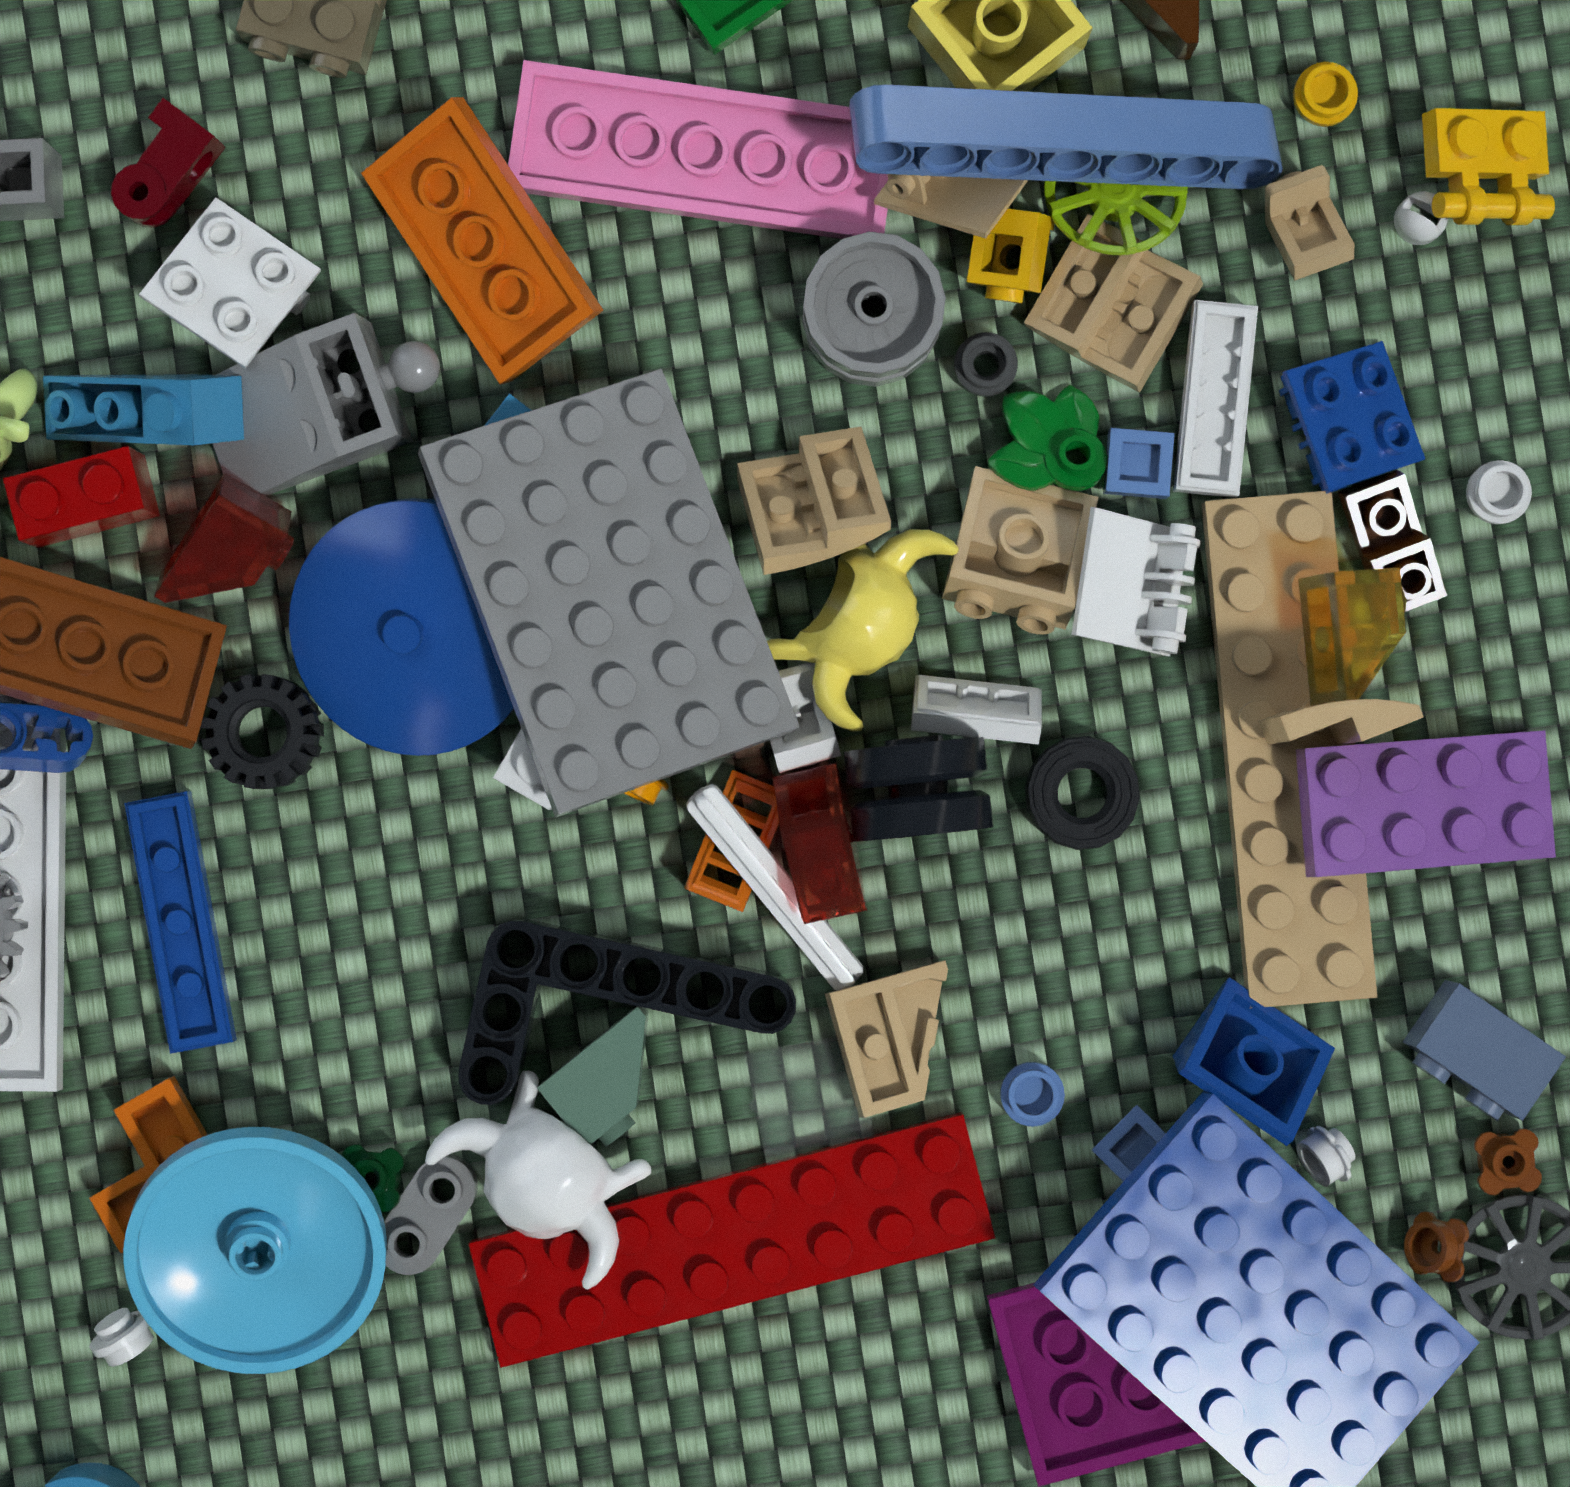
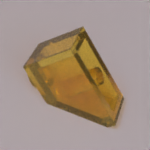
M1400 568L1339 571L1298 579L1310 706L1346 700H1359L1406 633L1404 616L1406 597L1401 585Z

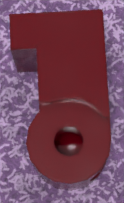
M165 98L161 99L148 117L161 130L136 164L126 166L116 174L111 186V197L115 207L128 219L142 227L155 228L166 224L176 214L226 148L214 135Z

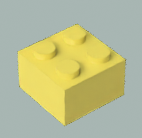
M918 0L911 6L908 28L956 88L1025 92L1032 90L1083 50L1093 28L1071 0Z

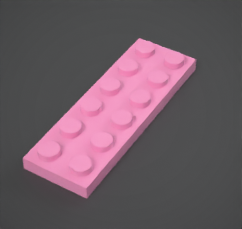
M523 60L508 166L527 194L839 239L869 231L884 233L888 209L874 205V199L887 183L888 176L887 174L867 172L857 165L849 107Z

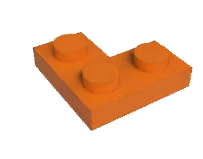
M175 1076L166 1079L113 1110L145 1165L89 1198L120 1254L123 1253L125 1232L133 1205L147 1179L170 1155L183 1146L208 1135Z

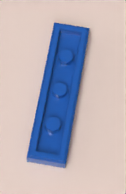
M185 791L124 803L170 1054L234 1042L237 1040L192 792Z

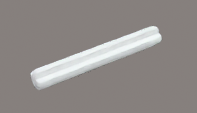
M709 784L697 790L686 802L687 811L832 988L840 990L852 986L863 973L861 962L718 786Z

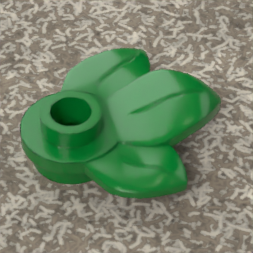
M1068 385L1057 395L1054 402L1045 395L1032 391H1019L1003 397L1002 412L1009 433L1014 441L999 449L988 460L989 468L997 476L1018 488L1028 491H1036L1052 484L1066 490L1082 491L1093 487L1101 480L1107 467L1108 457L1103 443L1096 437L1100 420L1098 411L1093 401L1085 393L1072 385ZM1068 451L1080 452L1086 456L1087 462L1084 464L1071 463L1065 453Z

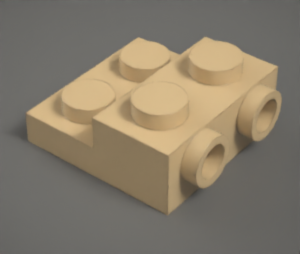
M975 466L955 542L959 551L951 558L942 599L955 602L954 608L956 611L970 618H988L992 615V611L1017 617V625L1021 629L1033 634H1049L1054 631L1055 627L1066 630L1077 601L1090 508H1097L1099 497L1066 490L1053 485L1036 491H1028L1004 481L990 469Z

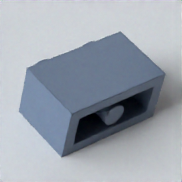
M1444 980L1402 1042L1418 1053L1412 1061L1416 1067L1444 1085L1450 1076L1471 1089L1465 1100L1496 1121L1499 1120L1503 1112L1523 1121L1566 1058L1562 1053L1460 983Z

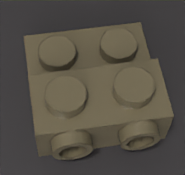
M244 0L236 31L242 40L249 44L248 51L259 57L276 62H285L287 54L310 60L309 67L313 70L336 78H346L348 71L366 75L387 0Z

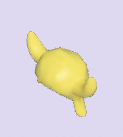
M909 529L891 537L875 553L866 544L842 553L838 560V571L833 589L819 615L809 626L801 630L795 639L776 638L767 641L774 660H800L815 663L812 686L817 706L826 718L838 727L849 731H861L863 729V722L851 710L846 700V690L850 677L870 675L900 658L912 642L919 622V613L916 608L917 599L907 578V572L917 560L931 555L953 556L958 553L959 548L954 541L943 534L931 530Z

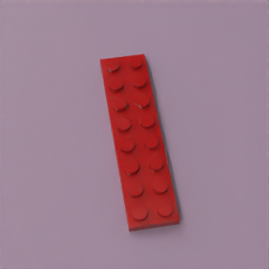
M962 1112L607 1204L606 1207L616 1221L619 1245L615 1261L609 1272L596 1286L590 1289H585L582 1286V1280L589 1262V1248L587 1242L577 1230L565 1232L559 1237L538 1239L525 1236L519 1231L511 1229L472 1239L468 1244L499 1365L502 1368L996 1238L964 1115Z

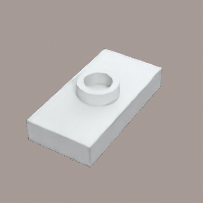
M915 675L911 721L912 731L957 735L964 738L984 737V739L1039 744L1042 728V689Z

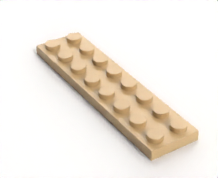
M1325 491L1204 501L1201 505L1244 987L1248 989L1249 997L1264 1007L1377 998L1366 873L1306 877L1296 749L1355 744L1336 745L1329 726L1290 742L1267 744L1258 722L1283 712L1350 700L1332 492L1326 494Z

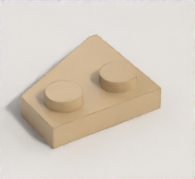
M946 960L825 994L860 1118H866L925 1100L930 1073L928 1067L929 1053L935 1045L939 1020L936 1019L942 982L946 981L948 973Z

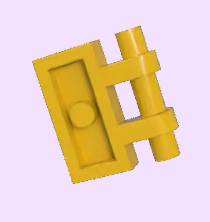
M1434 108L1422 114L1426 178H1448L1449 192H1437L1432 199V213L1436 218H1452L1457 225H1479L1484 219H1502L1506 225H1529L1533 219H1550L1555 210L1553 196L1550 194H1535L1528 186V180H1535L1549 174L1545 111ZM1479 179H1497L1498 193H1485L1484 189L1479 186Z

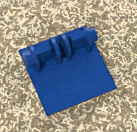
M1383 341L1282 372L1283 375L1280 378L1284 388L1278 391L1280 397L1284 396L1292 420L1297 418L1300 420L1299 423L1291 427L1293 432L1304 431L1306 440L1299 443L1298 446L1300 450L1310 448L1311 453L1305 456L1313 475L1311 482L1313 486L1319 484L1321 491H1325L1326 494L1346 488L1348 485L1425 460Z

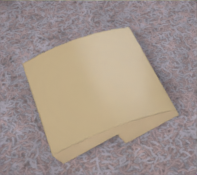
M1087 214L1077 231L1078 233H1083L1092 218L1091 215ZM1105 222L1101 224L1093 238V241L1103 244L1123 245L1120 229ZM1135 237L1137 243L1142 241ZM1071 241L1024 324L1072 356L1140 393L1203 286L1201 276L1148 250L1130 255H1108L1091 251Z
M862 427L799 436V453L737 463V481L763 575L788 571L835 557L891 530V519Z
M1359 699L1300 708L1283 712L1258 722L1267 744L1290 742L1329 726L1336 745L1363 742L1421 719L1424 716L1420 706L1417 704L1394 700Z

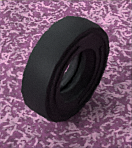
M1091 736L1065 738L1046 748L1032 764L1025 785L1027 811L1036 828L1055 844L1075 850L1100 848L1119 838L1134 820L1140 801L1138 776L1128 757L1110 742ZM1077 768L1095 771L1101 776L1106 785L1107 797L1104 806L1098 813L1087 818L1071 816L1062 808L1058 800L1060 781L1068 772Z

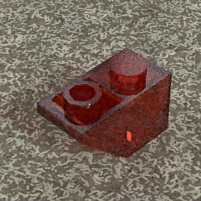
M836 763L773 777L780 831L803 923L808 924L867 911L857 842H853L850 816L851 806Z

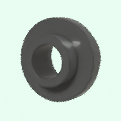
M990 332L977 333L967 338L958 348L954 359V371L960 385L968 392L982 397L994 396L1006 390L1014 380L1018 368L1017 355L1012 345L1002 336ZM980 355L993 357L997 363V371L991 376L979 375L973 365L975 358Z

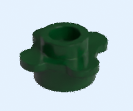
M359 1144L347 1147L342 1156L357 1169L364 1179L368 1172H373L376 1175L375 1183H368L374 1193L381 1211L387 1212L396 1208L401 1199L398 1188L401 1182L400 1170L404 1167L402 1154L395 1148H387L382 1152L366 1151Z

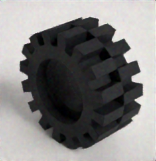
M249 674L241 676V680L237 682L229 681L221 687L223 692L218 697L212 696L207 704L211 708L208 717H203L201 728L206 729V739H201L203 750L209 751L212 759L208 761L213 768L224 773L225 776L223 778L251 789H275L280 786H288L296 782L295 779L300 775H306L312 768L310 764L314 757L318 758L322 747L319 746L320 736H324V725H321L318 719V715H321L317 704L311 702L309 699L310 695L302 687L293 684L292 681L274 675ZM259 707H269L276 710L283 717L287 728V736L283 746L275 754L268 757H257L249 753L243 747L239 736V729L243 718L250 711Z

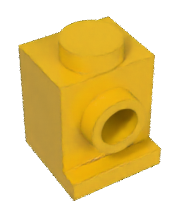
M1007 209L987 238L973 235L967 282L986 286L985 298L1022 304L1024 291L1041 293L1050 230H1054V221L1051 216L1040 212ZM1020 246L1019 267L1012 270L1006 263V256L1011 248Z

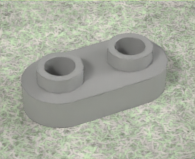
M449 1154L434 1165H428L425 1162L418 1169L402 1193L398 1206L391 1210L384 1221L387 1237L386 1266L390 1270L402 1275H414L428 1269L437 1259L477 1196V1176L467 1161ZM438 1178L450 1180L455 1188L453 1198L449 1200L438 1199L432 1190L434 1180ZM410 1232L416 1235L420 1244L419 1250L413 1254L401 1251L397 1244L399 1234Z

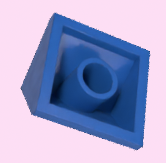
M1229 977L1222 984L1173 1055V1059L1180 1075L1205 1092L1213 1093L1226 1106L1288 1146L1296 1136L1335 1048L1275 1007H1264L1250 998L1248 989Z

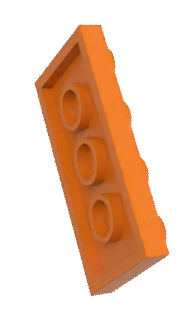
M451 97L361 172L499 384L512 382L604 311L464 97Z

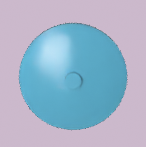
M270 1127L232 1128L209 1134L183 1146L160 1164L147 1179L133 1205L125 1232L123 1264L128 1288L137 1309L147 1324L168 1345L190 1359L215 1369L243 1374H268L296 1369L310 1364L340 1347L358 1330L371 1312L379 1296L386 1265L387 1237L380 1206L368 1183L353 1165L332 1148L308 1136L284 1129Z

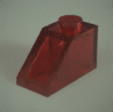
M224 473L160 572L154 597L164 603L255 585L266 567L276 571L288 555L294 542V537L288 534L292 511L229 474Z

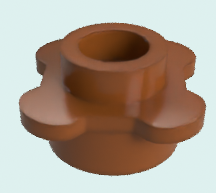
M1525 1128L1517 1129L1513 1135L1494 1134L1490 1131L1481 1133L1474 1143V1149L1478 1153L1477 1163L1481 1171L1477 1179L1479 1187L1489 1195H1498L1503 1189L1519 1187L1525 1192H1532L1537 1189L1542 1181L1541 1172L1535 1168L1534 1151L1539 1145L1537 1136ZM1506 1156H1511L1514 1160L1513 1165L1509 1168L1504 1167L1502 1163Z
M1432 1212L1419 1213L1408 1230L1404 1241L1405 1255L1412 1270L1419 1275L1427 1273L1440 1274L1446 1282H1456L1461 1279L1465 1270L1461 1258L1464 1253V1243L1469 1238L1468 1227L1461 1219H1450L1446 1222L1438 1220ZM1438 1241L1441 1242V1252L1438 1251Z

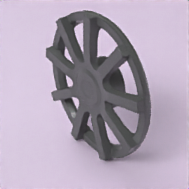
M1534 1195L1503 1197L1478 1210L1466 1223L1469 1230V1238L1464 1243V1253L1461 1261L1463 1263L1464 1254L1468 1252L1495 1262L1496 1271L1465 1282L1463 1274L1461 1279L1454 1282L1457 1294L1466 1310L1489 1330L1515 1339H1543L1544 1336L1553 1334L1570 1324V1297L1550 1280L1552 1274L1570 1273V1262H1556L1550 1258L1553 1252L1570 1239V1211L1549 1199ZM1514 1206H1528V1217L1523 1239H1515L1500 1210ZM1544 1209L1559 1217L1566 1224L1545 1243L1539 1244L1537 1243L1541 1212ZM1488 1217L1505 1244L1499 1251L1469 1241L1475 1229ZM1502 1283L1505 1286V1291L1491 1315L1488 1316L1478 1307L1470 1294ZM1540 1290L1545 1291L1565 1308L1562 1313L1545 1323L1541 1322L1537 1292ZM1518 1294L1523 1295L1525 1298L1529 1326L1521 1327L1502 1323Z

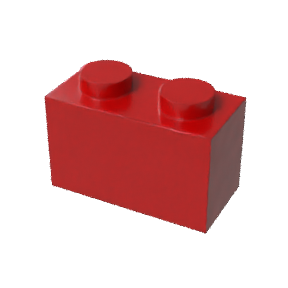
M129 446L3 478L18 540L37 548L160 516L145 455Z

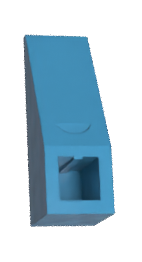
M199 374L43 376L46 439L192 446L244 440L242 376Z

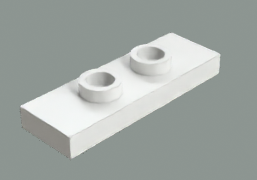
M1194 300L1192 303L1173 492L1237 498L1240 494L1258 306Z

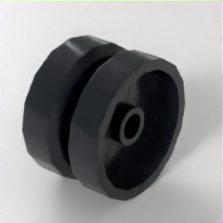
M943 735L903 738L884 741L883 747L844 752L848 785L856 789L888 787L889 799L858 802L850 809L853 842L994 827L991 797L989 794L982 790L952 793L949 790V780L979 777L987 770L984 737L943 740Z

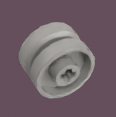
M869 231L843 238L819 257L806 281L802 323L809 349L827 371L850 384L878 387L903 380L924 364L938 339L942 327L946 297L939 271L921 248L898 235ZM869 300L882 303V315L876 318L869 317L862 311L861 307L867 309Z

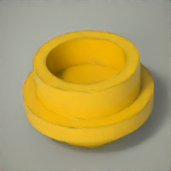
M1319 62L1309 66L1297 79L1293 91V100L1298 113L1307 122L1321 127L1333 126L1345 120L1355 108L1358 99V88L1353 75L1345 67L1334 62Z

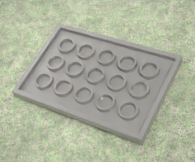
M662 369L420 446L418 456L555 818L786 735L800 727Z

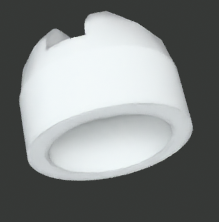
M1427 191L1415 192L1406 197L1397 207L1394 215V225L1398 235L1404 241L1413 245H1425L1434 241L1445 230L1448 218H1438V223L1435 225L1426 217L1409 210L1414 203L1433 215L1431 205L1434 193Z

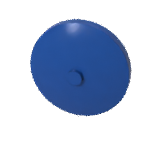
M420 498L397 499L371 506L345 518L332 527L318 541L304 561L294 585L289 610V633L291 648L299 674L317 705L334 723L356 739L370 746L397 754L421 756L436 755L463 748L497 728L515 711L435 500Z

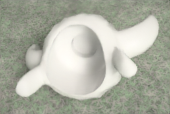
M523 1071L518 1080L507 1124H501L484 1117L464 1118L445 1128L434 1139L427 1151L425 1162L428 1165H434L449 1154L461 1150H470L484 1157L486 1160L483 1192L492 1208L507 1226L525 1236L538 1239L559 1237L563 1233L577 1230L584 1238L589 1248V1262L582 1280V1286L585 1289H590L596 1286L609 1272L615 1261L619 1245L616 1221L604 1202L622 1189L651 1174V1166L644 1159H635L617 1169H613L600 1152L576 1131L554 1116L534 1107L539 1079L534 1072Z

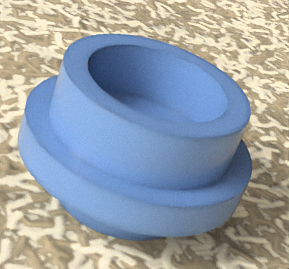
M1026 1062L1015 1066L1007 1073L1001 1084L1000 1098L1004 1110L1014 1121L1025 1126H1041L1050 1122L1058 1115L1064 1103V1086L1060 1077L1054 1070L1042 1063Z

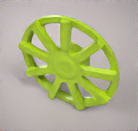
M1045 181L1044 183L1045 203L1057 227L1078 245L1091 251L1108 255L1135 254L1163 242L1180 223L1184 214L1188 187L1075 182L1086 186L1088 191L1056 200V181ZM1146 195L1173 196L1175 201L1170 218L1142 198ZM1089 204L1094 215L1083 233L1080 234L1067 223L1062 214ZM1135 211L1159 228L1156 234L1138 243L1136 242L1130 219ZM1104 220L1118 221L1123 245H1108L1093 241Z

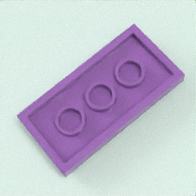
M1545 730L1296 749L1306 877H1327L1556 857Z

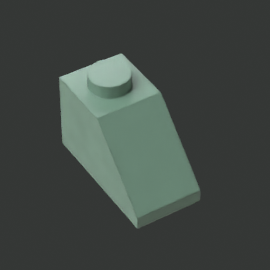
M635 1006L537 1087L564 1123L581 1135L589 1144H592L599 1138L604 1146L607 1147L636 1123L629 1113L637 1107L640 1097L649 1014L646 1008Z

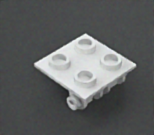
M215 197L142 289L139 297L246 369L287 314L291 311L298 315L304 309L310 299V294L306 290L321 272V269Z
M1091 507L1071 635L1163 656L1177 654L1179 642H1186L1184 631L1188 609L1178 607V605H1190L1192 602V597L1180 594L1181 586H1193L1195 578L1183 575V571H1194L1196 551L1200 547L1201 542L1195 538L1196 527L1180 523H1171L1170 527Z

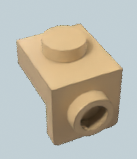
M1320 165L1303 172H1291L1265 187V224L1294 281L1354 259L1355 244L1330 198V176L1325 166Z

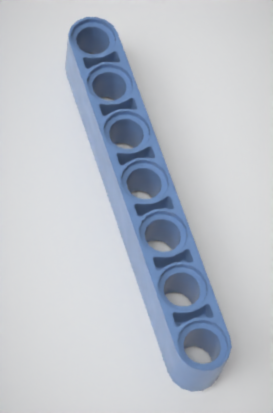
M886 84L863 88L853 95L849 103L856 163L859 168L870 173L1255 189L1275 181L1281 175L1283 169L1272 111L1267 106L1257 103Z

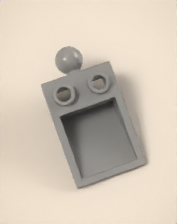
M352 313L296 334L256 354L246 369L236 364L216 374L242 376L244 440L212 443L234 506H241L412 443L413 439L395 388L399 387L406 392L419 393L433 386L440 373V362L435 351L425 343L410 341L398 346L391 354L389 363H385L372 323L358 314ZM355 352L360 370L350 375L345 373L343 361L348 354ZM376 411L381 428L366 432L364 420L368 414Z

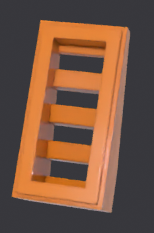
M732 770L723 794L748 824L763 829L759 838L769 849L791 793ZM736 793H742L771 805L772 808L768 818L732 804ZM705 834L684 889L743 912L752 891L744 879H742L738 889L704 875L709 863L741 876L724 855L713 851L715 844Z

